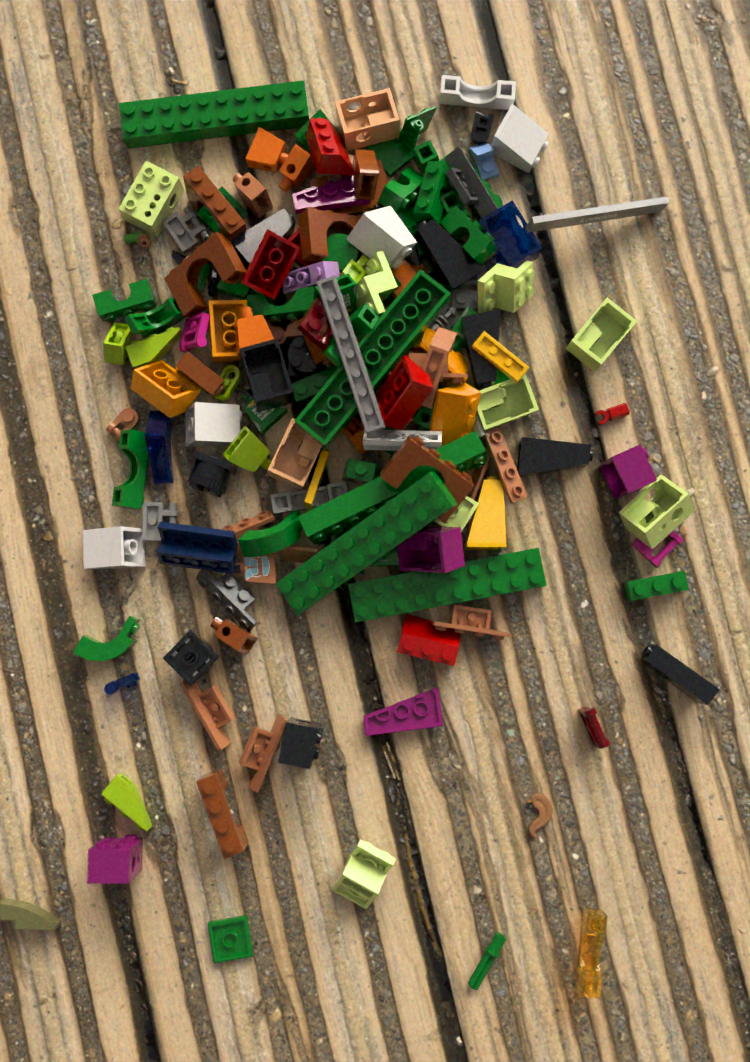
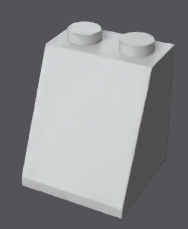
M512 104L494 135L492 147L495 150L494 156L529 173L532 167L536 168L538 165L540 152H545L549 144L546 141L549 133Z
M391 206L364 213L346 238L348 242L369 258L376 252L383 251L390 269L399 268L403 264V259L413 251L412 248L417 243Z
M194 402L185 411V447L230 446L241 431L242 411H240V405Z
M118 526L83 530L84 569L146 567L145 541H142V529Z

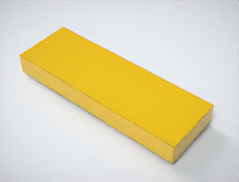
M485 331L472 345L476 352L516 384L530 368Z
M322 450L304 501L306 509L312 510L329 459V452Z

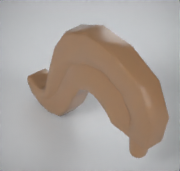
M535 793L530 796L531 799L526 800L527 804L532 803L533 807L539 812L538 816L529 825V833L533 838H537L536 830L547 824L552 818L553 813L551 802L544 794Z

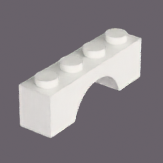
M442 75L439 104L509 110L515 101L516 82L497 80L491 85L474 86L464 82L459 76Z

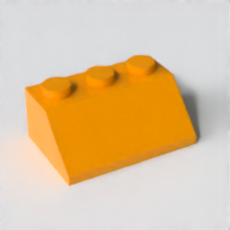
M247 300L208 301L212 363L233 362L241 359V355H237L234 324L237 319L242 318L240 309L247 307Z
M428 327L412 346V352L427 353L436 332ZM453 350L449 352L448 373H467L469 363L464 360L465 357L461 353Z
M163 360L133 369L130 389L169 418L184 413L201 392L199 386Z
M466 383L437 390L429 431H442V446L473 432L481 392Z

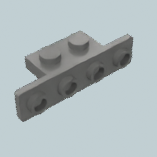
M456 147L445 157L450 166V169L446 172L449 178L448 182L458 192L459 200L465 205H474L482 220H486L498 210V207L461 147Z
M201 570L196 577L199 585L202 588H206L211 593L212 598L220 602L226 612L233 616L243 629H246L248 632L253 630L257 622L245 609L255 601L256 597L233 574L226 573L216 582L205 570Z

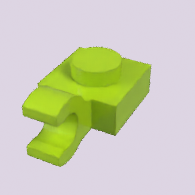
M363 254L357 262L351 260L340 273V276L349 273L357 284L366 273L363 266L369 259Z

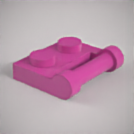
M203 312L186 319L179 344L181 352L186 353L193 348L206 346L205 334L210 326L209 314Z
M672 531L668 535L672 540L655 557L651 552L656 547L651 549L638 538L631 545L655 568H658L661 565V561L684 540L680 535Z

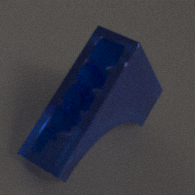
M160 410L150 411L144 436L154 484L174 482L171 457L172 422L171 418Z

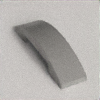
M346 481L319 487L312 508H316L347 493ZM308 489L270 495L273 514L306 510L304 501Z

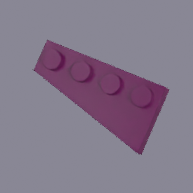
M354 175L342 176L341 180L335 182L331 180L325 182L324 186L318 188L314 186L292 194L295 214H301L308 207H315L317 210L323 211L370 204V200L355 199Z
M438 687L363 716L366 736L443 726Z

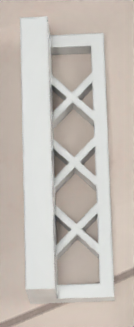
M364 429V450L397 451L409 435L413 438L415 436L420 438L425 443L424 446L429 450L431 448L436 450L442 447V431L378 430L366 434Z

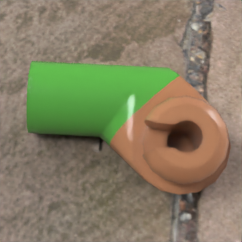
M140 231L123 235L126 245L134 242L143 248L151 245L150 238Z

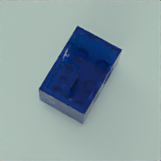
M513 200L480 219L479 224L483 227L481 231L484 234L488 232L495 239L493 244L497 247L495 250L497 253L495 260L498 264L518 269L526 260L533 262L538 259L542 246L533 232L527 233L525 228L527 222ZM516 215L520 218L523 228L520 226Z

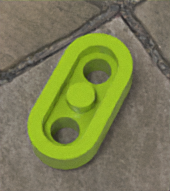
M234 365L226 366L220 374V377L225 382L223 390L226 391L223 395L221 393L214 395L218 401L228 400L242 379L241 371Z

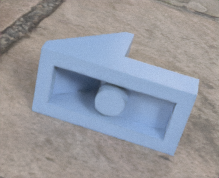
M488 142L469 147L473 162L482 180L487 181L498 177L499 171L493 158L494 148Z

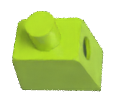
M247 426L243 427L223 453L229 462L251 472H255L259 466L267 470L272 462L267 458L270 453L269 449Z

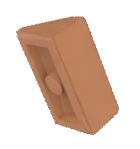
M290 545L279 551V558L283 561L304 563L316 555L319 550Z

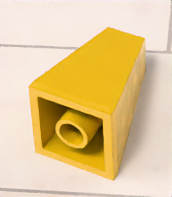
M489 476L487 480H483L476 501L479 505L472 515L464 543V550H502L506 548L504 486L497 476Z

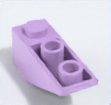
M321 261L288 272L282 284L283 294L296 292L298 288L317 286V281L333 275L336 278L340 277L338 262Z

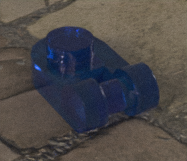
M138 672L106 684L104 688L105 693L112 695L122 686L126 685V688L138 685L137 681L140 680Z

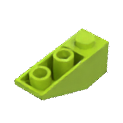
M171 327L166 329L164 333L151 334L142 341L134 340L130 342V345L125 347L132 367L136 369L159 361L181 338V329L179 327Z
M122 773L117 774L101 793L104 796V800L109 805H115L119 808L122 816L131 818L138 829L147 832L153 825L136 784Z

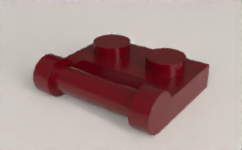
M319 298L313 301L297 329L320 349L326 350L330 344L329 341L333 336L331 326H329L323 337L318 335L328 319L323 302Z
M582 707L578 709L593 746L602 749L611 745L609 739H606L596 717L595 707Z

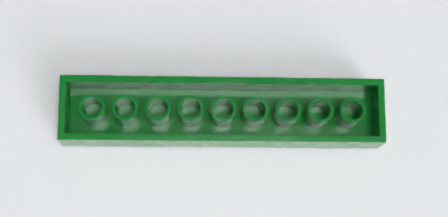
M304 80L119 103L122 135L128 149L257 133L259 127L267 132L301 128L309 120Z
M421 269L382 314L373 329L358 343L374 392L450 301L451 293ZM343 364L339 366L295 419L296 425L325 449L331 446L359 412Z
M476 430L436 449L441 454L440 458L445 462L450 460L457 466L456 470L460 473L463 471L468 473L467 471L473 468L479 469L487 462L486 450ZM419 466L414 468L396 489L380 476L298 516L306 536L314 544L321 545L327 542L328 538L333 535L340 536L346 532V529L353 528L429 472L436 471L443 483L444 477L439 470L432 466Z
M436 471L429 472L275 584L298 616L458 505V503Z
M539 548L466 561L465 566L447 573L408 572L348 584L355 623L547 586Z

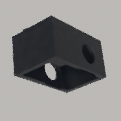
M278 339L240 348L241 361L257 412L293 403L294 391Z
M290 717L285 725L278 763L310 769L313 760L318 759L320 748H317L316 745L320 744L324 730L320 728L321 723Z

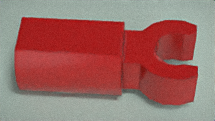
M623 403L608 408L606 411L599 410L594 416L601 415L603 417V421L597 423V425L601 426L607 420L613 421L629 415L630 411L627 404Z

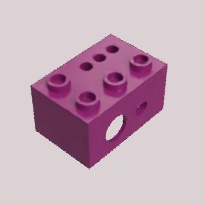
M641 444L609 458L599 466L614 500L657 481L648 461L649 455L646 449L642 448Z
M425 527L397 547L400 571L447 573L465 566L461 527Z
M128 834L125 837H104L95 843V845L88 849L87 884H129L142 870L143 838H137L136 834Z

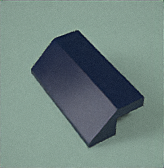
M168 522L159 523L157 528L161 542L156 553L160 564L234 574L237 553L235 531Z

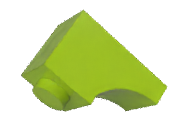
M114 322L103 342L105 362L124 365L128 357L125 346L129 345L132 331L128 324Z

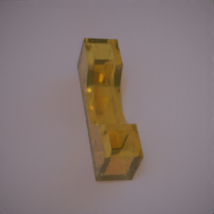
M583 907L575 986L580 997L600 999L602 984L600 951L603 938L606 937L608 917L602 909Z

